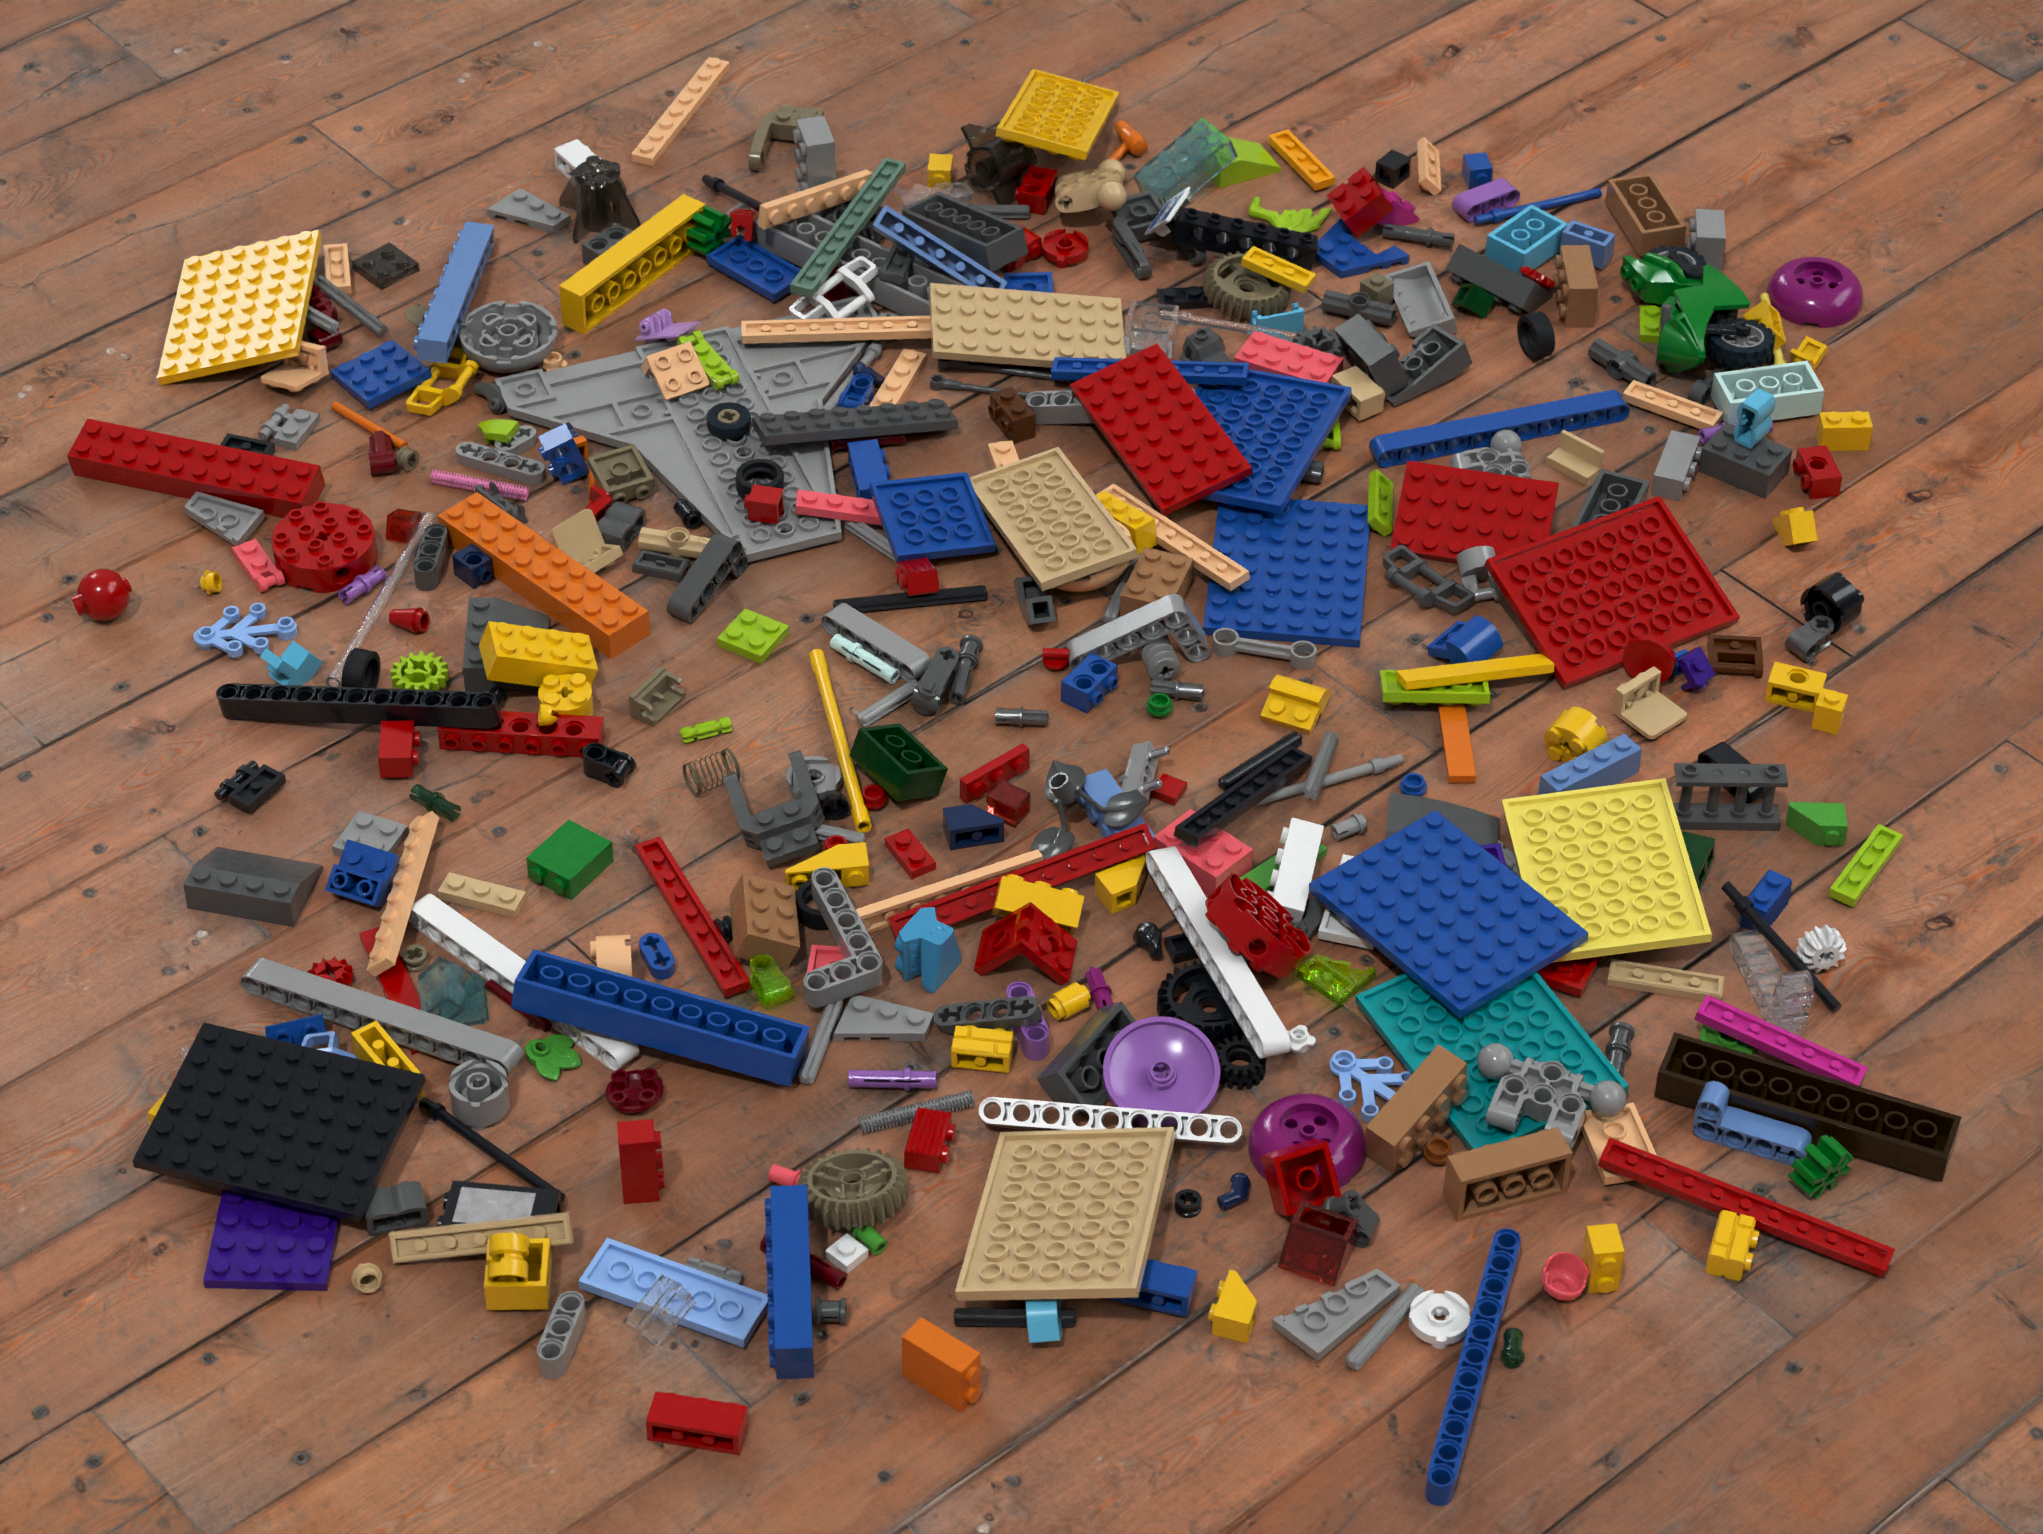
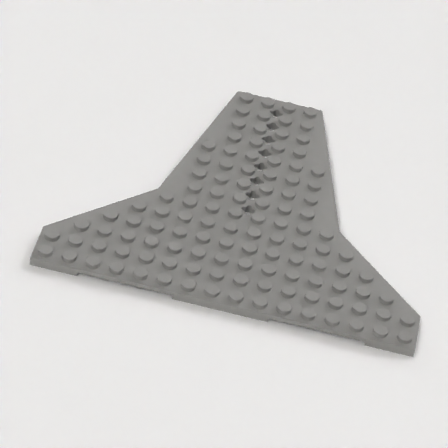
M859 296L834 301L831 304L837 311H840ZM866 303L847 318L878 317L872 305ZM811 311L802 312L801 314L806 315ZM824 314L818 319H827L828 317ZM789 315L772 320H792L794 318ZM729 326L702 331L704 339L731 369H735L738 372L740 382L734 385L727 384L718 391L709 384L704 389L669 401L664 400L653 374L644 376L641 366L646 356L677 346L676 340H663L635 347L636 351L545 372L541 368L494 379L495 384L501 389L506 411L511 417L549 428L570 422L579 436L583 435L586 439L617 448L635 444L645 464L680 499L687 500L693 509L698 510L701 514V520L714 533H721L742 543L748 562L842 539L840 520L795 514L798 490L836 494L828 440L765 445L752 426V416H760L762 413L785 414L787 411L809 412L811 409H822L873 340L742 344V326L730 329ZM727 402L739 403L745 406L751 416L749 431L744 436L736 439H721L713 436L708 431L706 422L708 411L712 407ZM754 459H768L781 466L784 472V510L778 524L748 520V510L744 509V500L736 491L735 476L741 464ZM756 478L748 481V483L762 485L772 480Z

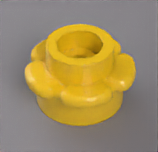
M206 570L203 576L200 577L201 589L210 596L215 592H220L222 589L220 574L217 571Z

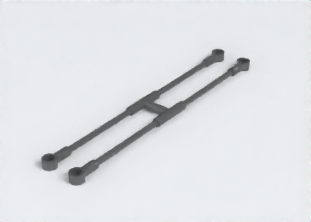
M938 359V368L941 370H948L950 368L968 370L970 368L1052 380L1049 373L971 363L970 361ZM939 374L930 377V388L934 391L942 389L960 391L964 389L994 393L1002 390L1000 388L965 384L962 381L944 379V376ZM1054 380V382L1064 383V384H1071V383H1073V382L1078 381V380H1068V381ZM1016 391L1021 398H1026L1030 394L1029 392Z

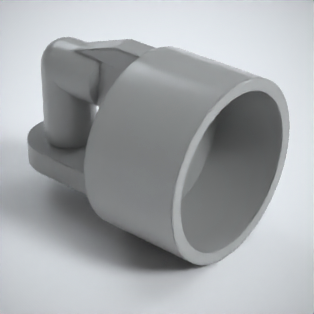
M1491 546L1472 547L1460 552L1456 557L1462 585L1475 593L1474 602L1491 598L1494 599V602L1500 601L1497 584L1485 567L1486 560L1496 556L1495 550ZM1489 579L1491 587L1479 589L1478 581Z

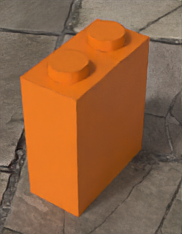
M921 1317L902 1335V1376L960 1412L969 1404H974L978 1400L982 1391L981 1353Z

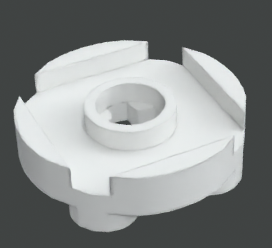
M1434 1290L1425 1291L1419 1294L1411 1303L1408 1321L1409 1328L1418 1338L1430 1343L1434 1348L1445 1349L1449 1344H1454L1466 1336L1471 1318L1469 1305L1461 1296L1451 1291L1444 1290V1294H1434ZM1433 1315L1438 1317L1444 1315L1446 1317L1445 1320L1440 1321L1434 1319Z

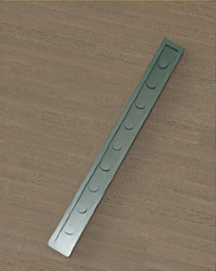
M884 157L791 282V293L813 298L906 171L905 162Z

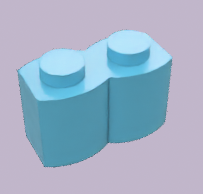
M1758 388L1739 405L1737 410L1738 423L1734 429L1735 442L1751 449L1770 432L1772 426L1770 415L1775 408V399L1772 394Z

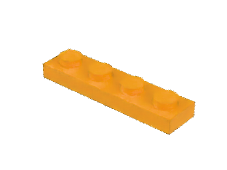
M1289 129L1268 135V143L1315 191L1335 185V176Z

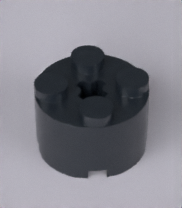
M1839 572L1826 576L1806 589L1800 599L1801 606L1804 605L1806 610L1803 615L1807 622L1812 620L1813 617L1821 615L1833 620L1834 628L1831 634H1835L1860 616L1862 603L1864 602L1863 594L1856 590L1843 574Z

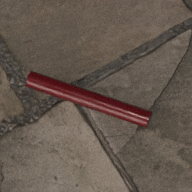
M493 979L488 980L485 988L511 1007L513 994ZM516 1010L544 1032L551 1029L552 1022L548 1019Z

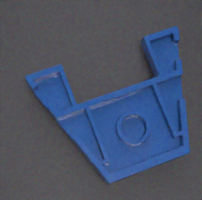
M1342 218L1318 240V251L1315 257L1318 263L1341 279L1369 273L1370 268L1379 267L1387 269L1393 263L1400 262L1401 265L1409 263V255L1396 245L1379 254H1375L1367 246L1351 237L1353 232L1344 223Z

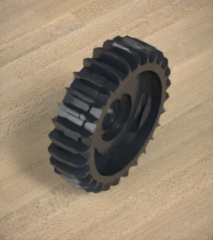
M1194 960L1192 966L1184 963L1182 970L1175 967L1173 974L1168 973L1166 980L1161 981L1160 989H1158L1157 993L1158 1016L1177 1018L1192 1024L1205 1034L1214 1048L1219 1043L1223 1044V1040L1226 1038L1231 1042L1232 1036H1238L1239 1040H1242V1037L1245 1036L1203 964H1199L1196 960ZM1188 991L1182 1003L1175 1002L1181 994ZM1213 1006L1217 1010L1209 1013L1203 1011L1202 1008Z

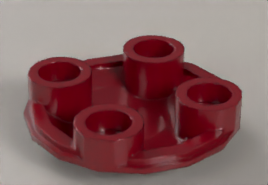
M653 1068L631 1071L620 1069L611 1074V1081L607 1085L605 1095L607 1102L612 1108L621 1112L635 1113L653 1107L661 1099L664 1089L662 1081L658 1078L657 1071Z

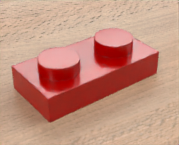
M909 828L884 838L885 847L911 879L936 870L935 860Z

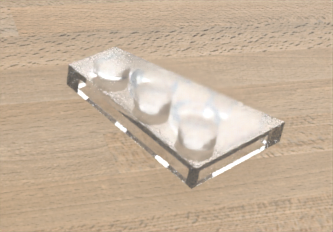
M966 182L938 183L935 185V188L923 187L922 184H914V189H901V185L893 187V194L904 209L937 192L964 203L974 200L973 190Z

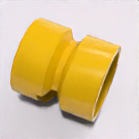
M497 1233L489 1237L488 1254L493 1259L488 1262V1281H528L529 1264L524 1258L529 1255V1237L519 1233Z

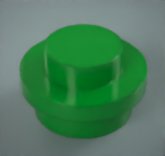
M1155 693L1147 701L1146 710L1152 716L1165 717L1172 712L1173 703L1168 695Z

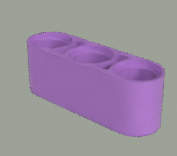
M1499 178L1458 194L1453 200L1452 208L1466 221L1473 222L1474 216L1489 213L1492 209L1501 208L1503 210L1511 208L1518 202L1520 192L1507 180Z
M1025 982L1011 983L1006 989V998L1032 996L1036 999L1032 988ZM1043 1015L1034 1025L1013 1027L1026 1058L1039 1061L1047 1057L1049 1053V1028Z

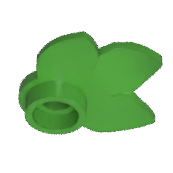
M554 1034L544 1040H530L525 1046L524 1053L527 1061L531 1065L536 1066L537 1072L541 1076L549 1080L557 1081L560 1069L581 1067L578 1053L571 1048L574 1040L569 1036Z

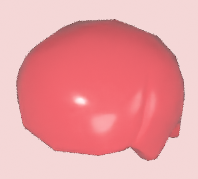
M1560 1251L1547 1259L1542 1269L1541 1285L1549 1296L1559 1301H1572L1579 1297L1586 1288L1589 1269L1582 1258L1571 1252Z

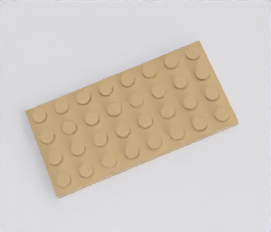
M930 283L932 358L1052 368L1054 357L1126 358L1121 298Z
M1059 447L970 477L980 506L1042 591L1053 589L1061 584L1078 580L1095 572H1101L1106 568L1126 563L1138 557L1137 548Z

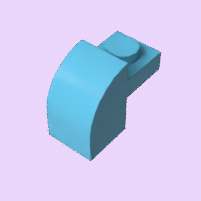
M295 641L290 643L281 657L267 648L260 656L268 663L266 666L270 670L268 675L281 685L301 686L308 682L323 664V661Z
M1063 1299L1026 1300L1029 1343L1058 1341L1061 1339L1063 1328L1060 1309Z

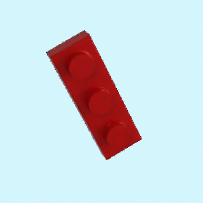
M1022 743L960 778V799L968 804L992 789L1003 785L1013 777L1024 773L1029 769L1030 749Z

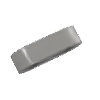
M529 425L519 426V431L509 443L495 441V449L520 455L536 445V429Z

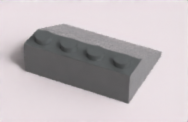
M496 597L469 598L463 658L465 691L489 692L492 687H498L497 691L500 688L504 691H538L540 687L487 680L479 643L488 621L549 629L550 616Z
M216 847L193 865L183 884L187 908L294 927L323 870V866Z

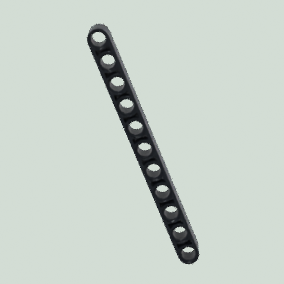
M227 683L220 686L216 691L223 717L227 719L381 725V721L414 720L415 726L484 729L495 727L501 721L496 697L489 692Z

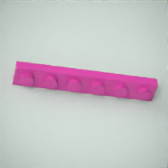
M1706 995L1694 1019L1805 1071L1855 1086H1860L1868 1069L1864 1065L1709 995Z

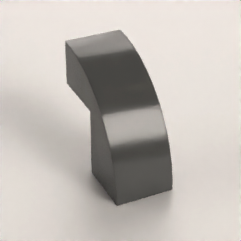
M1032 576L1016 578L1014 580V587L1025 622L1028 625L1056 621L1052 595L1046 596L1045 591L1040 589Z

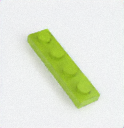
M1878 824L1830 887L1828 896L1854 907L1901 845L1903 834Z

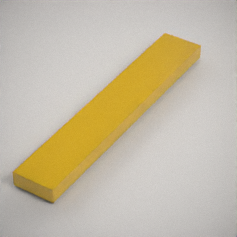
M1542 654L1398 670L1396 671V680L1408 691L1549 674L1554 672L1555 664Z

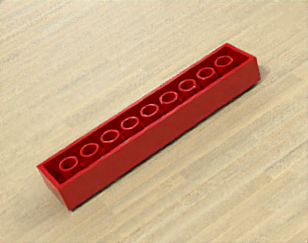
M88 418L67 455L75 476L191 499L196 492H201L264 510L265 515L284 518L293 509H300L316 503L325 487L320 465Z

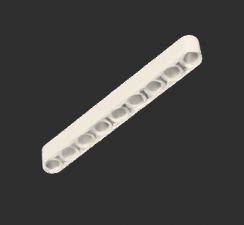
M999 1097L986 1098L979 1106L981 1119L987 1125L993 1127L1041 1131L1107 1129L1103 1126L1104 1117L1108 1114H1115L1119 1117V1122L1113 1129L1132 1128L1133 1120L1139 1116L1148 1119L1147 1128L1161 1127L1165 1120L1174 1119L1178 1122V1128L1175 1131L1176 1142L1231 1146L1238 1143L1243 1134L1240 1122L1231 1116ZM993 1104L1000 1106L1001 1113L998 1118L988 1119L985 1112L988 1106ZM1020 1107L1030 1109V1117L1024 1122H1019L1015 1119V1111ZM1050 1109H1055L1060 1113L1059 1120L1054 1124H1048L1044 1121V1115ZM1082 1111L1088 1113L1089 1122L1085 1126L1079 1127L1074 1124L1073 1118L1076 1113ZM1197 1121L1205 1122L1208 1126L1207 1132L1202 1136H1195L1191 1132L1192 1125ZM1234 1124L1238 1130L1235 1137L1230 1139L1224 1138L1220 1132L1223 1125Z

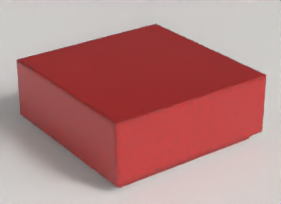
M1163 773L1159 778L1162 782V787L1152 790L1151 797L1175 806L1187 790V782Z

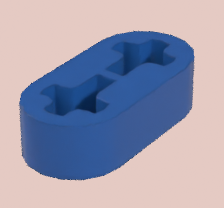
M657 933L643 935L639 940V951L650 974L660 980L672 977L675 973V960L664 938Z

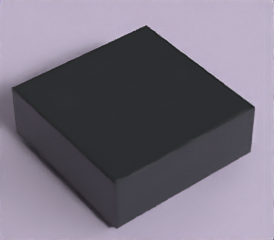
M1185 933L1164 938V946L1173 964L1199 958Z

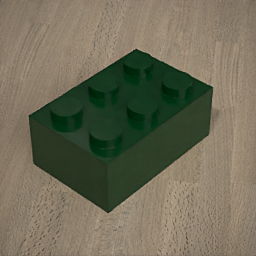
M900 723L859 728L849 755L858 763L860 768L864 769L896 801L938 796L948 770L939 759Z

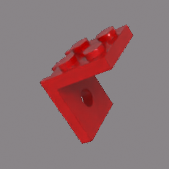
M1029 902L983 929L974 971L983 976L1022 953L1062 986L1069 982L1077 940L1055 923L1051 917H1048L1032 902Z

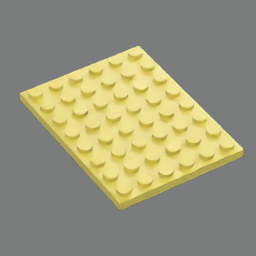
M1665 778L1502 799V810L1519 877L1589 932L1588 941L1552 963L1712 942L1710 926Z

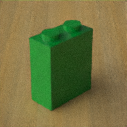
M568 819L526 858L528 878L553 890L556 894L573 900L614 862L612 841Z

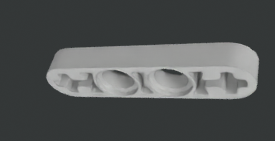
M462 442L455 448L457 462L464 466L532 485L540 484L546 478L545 465L537 460L473 442ZM490 458L495 459L493 461H484L485 459ZM508 465H517L513 468L506 467Z

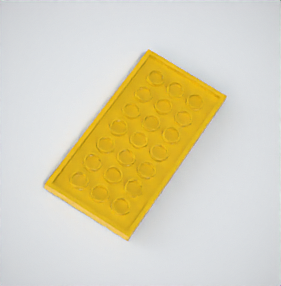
M1032 69L999 123L995 136L1001 137L1006 142L1016 141L1023 143L1028 148L1034 149L1038 147L1045 149L1050 154L1058 155L1060 153L1067 155L1075 161L1086 160L1118 101L1119 92Z

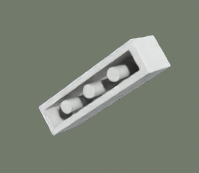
M1293 817L1291 818L1289 828L1283 827L1279 843L1284 844V847L1277 850L1274 864L1279 865V868L1272 871L1269 885L1274 886L1273 892L1268 891L1294 918L1290 922L1292 925L1302 920L1309 893V883L1312 880L1324 829L1323 825Z

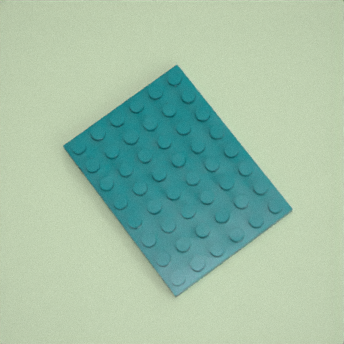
M1537 972L1462 1018L1456 1016L1407 973L1355 996V1003L1411 1075L1438 1044L1467 1063V1096L1459 1106H1453L1449 1111L1446 1121L1468 1150L1507 1141L1514 1137L1537 1133L1544 1130L1547 1123L1546 1121H1536L1526 1115L1521 1118L1515 1132L1485 1123L1488 1108L1501 1080L1487 1078L1482 1075L1478 1068L1477 1057L1485 1045L1501 1043L1510 1049L1514 1059L1525 1062L1527 1057L1533 1058L1537 1062L1557 1061L1566 1070H1569L1570 1073L1584 1075V1082L1596 1085L1598 1082L1610 1080L1620 1084L1625 1093H1628L1629 1085ZM1583 1100L1586 1104V1110H1591L1590 1102Z

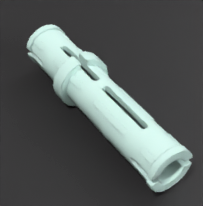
M835 634L832 637L830 648L846 656L847 661L861 665L889 684H895L901 674L899 669L894 668L866 651L863 645L858 642L853 643L841 634Z

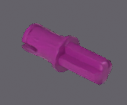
M1090 967L1089 971L1085 972V977L1090 988L1091 1000L1095 1002L1096 1008L1099 1010L1101 1007L1113 1004L1110 996L1112 990L1110 986L1106 985L1101 969Z

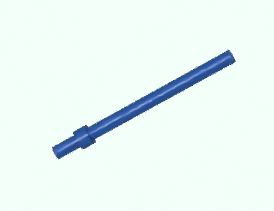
M1595 188L1503 210L1496 208L1490 210L1489 213L1474 216L1473 222L1475 225L1488 222L1494 224L1502 222L1505 218L1514 217L1530 205L1545 210L1602 196V191L1600 188Z

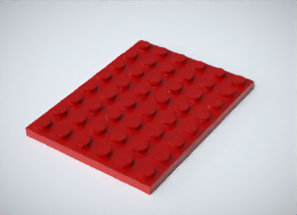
M1660 496L1491 557L1485 562V567L1540 653L1555 664L1553 673L1563 689L1624 666V650L1633 638L1641 635H1652L1658 637L1657 640H1660L1662 643L1665 641L1672 648L1735 624L1740 618Z

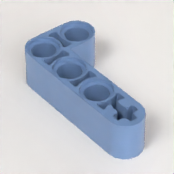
M1710 1081L1705 1084L1695 1109L1692 1126L1693 1132L1697 1137L1789 1166L1792 1165L1796 1158L1801 1159L1807 1155L1804 1148L1812 1142V1136L1806 1129L1728 1106L1730 1093L1724 1084L1716 1081Z

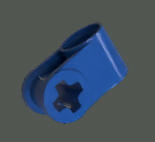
M864 373L855 375L846 390L841 394L838 407L848 409L857 408L859 405H870L874 398L873 377Z

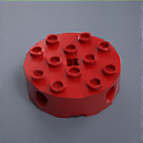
M318 501L313 505L293 509L275 526L271 537L274 563L276 568L283 573L285 582L297 589L300 587L312 588L314 593L339 591L352 583L356 576L367 573L376 564L378 558L372 521L360 509L344 504Z
M1230 873L1205 900L1208 910L1205 913L1207 919L1216 925L1227 937L1228 947L1236 954L1242 953L1249 959L1248 963L1257 972L1264 970L1279 980L1282 978L1287 979L1312 952L1310 941L1304 931L1295 928L1290 923L1294 919L1291 914L1272 895L1246 877L1241 880L1237 874Z

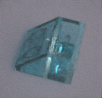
M440 956L418 975L422 1011L467 1026L486 1024L489 1021L485 982L478 974L471 973L460 967L457 963L450 962Z

